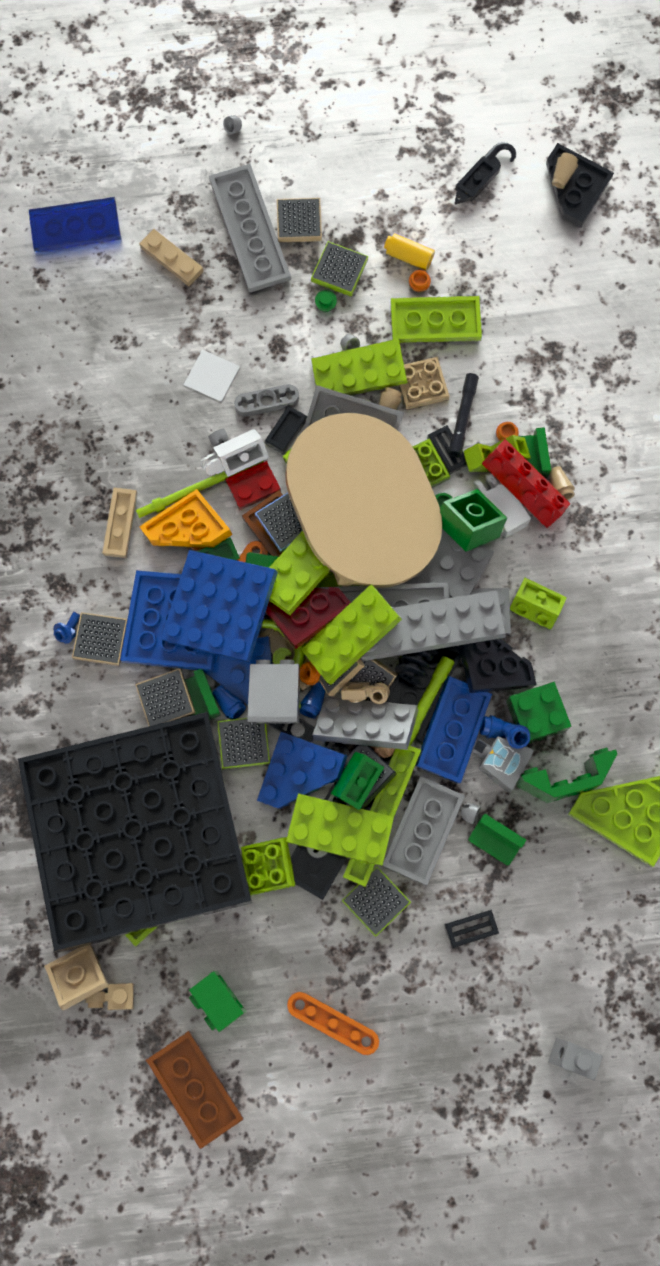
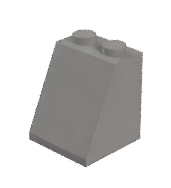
M256 660V664H250L249 723L300 724L299 664H294V660H280V664H270V660Z

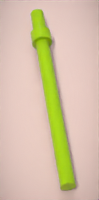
M264 460L261 461V462H259V463H257V464H254V465H252V466H250V467H248V468H246V469H244V470H241V471H239V472H237V473H235V474H238V473H240V472H242V471H245V470H247V469H249V468H251V467H254V466H256V465H258V464H260V463H263ZM223 471L162 499L158 497L151 500L152 503L137 509L136 513L139 518L155 511L159 513L165 510L166 506L178 502L197 489L200 492L225 481L226 478L231 476H227Z

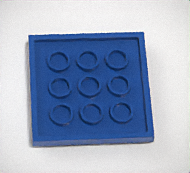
M189 550L161 640L250 663L278 571L268 567Z
M136 570L120 658L121 662L191 670L201 669L213 672L216 654L161 640L181 574Z

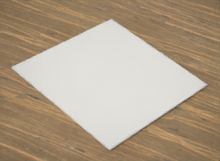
M202 350L184 386L222 402L240 366Z

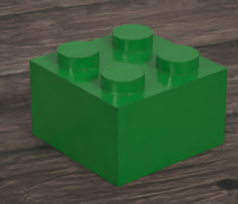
M478 488L444 501L440 510L442 529L465 552L500 538L507 517Z
M555 681L509 696L506 701L514 724L523 725L528 728L530 732L528 744L566 732L572 727Z
M213 971L189 989L192 994L189 997L190 1001L197 1010L203 1009L207 1015L204 1020L212 1031L217 1029L218 1032H221L247 1012L218 971Z

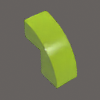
M515 435L506 438L526 460L531 459L525 438ZM502 441L492 446L477 443L464 450L469 472H489L481 463Z

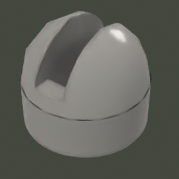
M236 115L225 117L223 121L225 131L228 134L240 131L242 128L241 119Z
M346 334L341 339L340 344L342 349L346 351L359 348L360 340L352 334Z
M224 428L208 436L213 446H218L220 442L228 441V435Z
M472 803L465 804L461 810L462 818L466 822L474 824L481 807Z

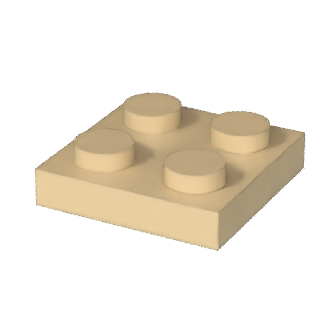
M92 945L77 948L45 965L59 1007L63 1011L109 986Z

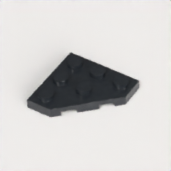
M557 143L547 158V170L552 182L558 157H561L563 153H569L577 157L578 167L563 189L553 186L562 217L582 227L613 178L614 172Z
M501 638L459 645L469 693L533 688L537 683L532 663L525 657L521 658L511 650L512 647Z

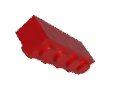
M506 439L481 463L546 528L560 518L571 504Z

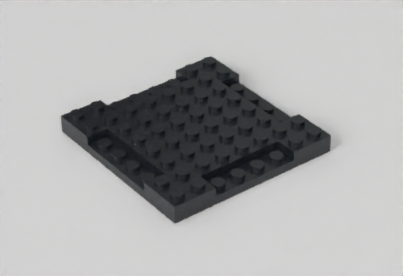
M207 712L18 758L54 952L60 953L107 941V939L253 903Z

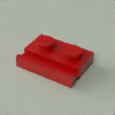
M267 461L225 479L239 510L270 497L278 490L281 492V488Z

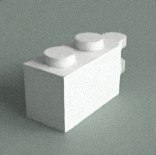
M253 429L213 447L215 452L204 457L201 461V467L205 469L206 474L211 476L223 471L227 476H231L269 458L261 436Z
M488 473L485 477L491 490L487 491L478 479L473 484L475 489L478 488L507 517L501 533L503 538L506 539L527 527L531 518L520 501L502 483L499 484L491 473Z

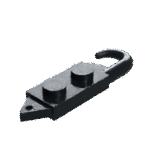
M507 142L497 143L485 156H482L456 184L455 205L466 201L473 202L500 171L501 164L495 156L501 150H508L511 153L510 162L515 160L517 153L513 145Z

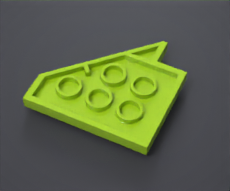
M660 776L579 794L568 815L645 864L654 867L660 857Z

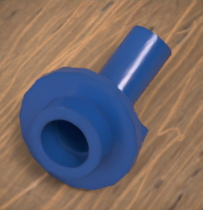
M73 611L67 624L60 622L54 625V636L59 642L69 644L76 636L74 629L79 622L80 614Z

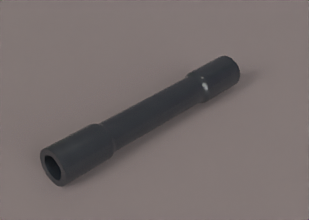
M468 373L465 376L460 408L448 450V455L454 458L461 457L465 432L479 376L474 373Z

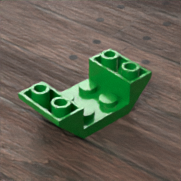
M607 747L594 751L593 754L589 755L590 758L584 762L587 774L577 776L576 779L572 780V783H568L566 779L555 782L551 786L546 769L539 771L538 767L525 770L520 775L521 777L518 779L516 786L545 803L592 791L602 785L618 754L617 750L609 751Z

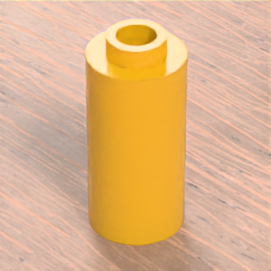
M396 233L392 237L388 236L384 245V249H387V255L425 271L429 269L435 254L434 249Z

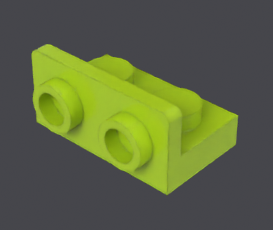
M524 577L510 606V611L547 629H552L567 597Z

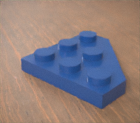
M270 637L257 638L250 663L216 655L213 672H204L248 705L250 664H256V660H270V664H273Z
M281 732L257 801L282 809L296 801L298 794L308 796L319 790V788L339 780L348 756Z

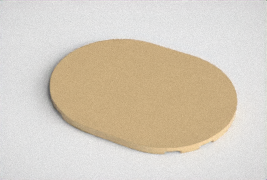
M341 413L324 417L308 426L299 435L288 456L285 471L286 486L307 542L318 560L341 579L352 584L357 583L368 587L371 584L375 588L396 586L418 575L428 565L438 549L442 534V516L437 499L419 457L408 440L384 421L357 413Z

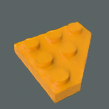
M197 489L139 526L152 546L215 547L233 535L230 528Z

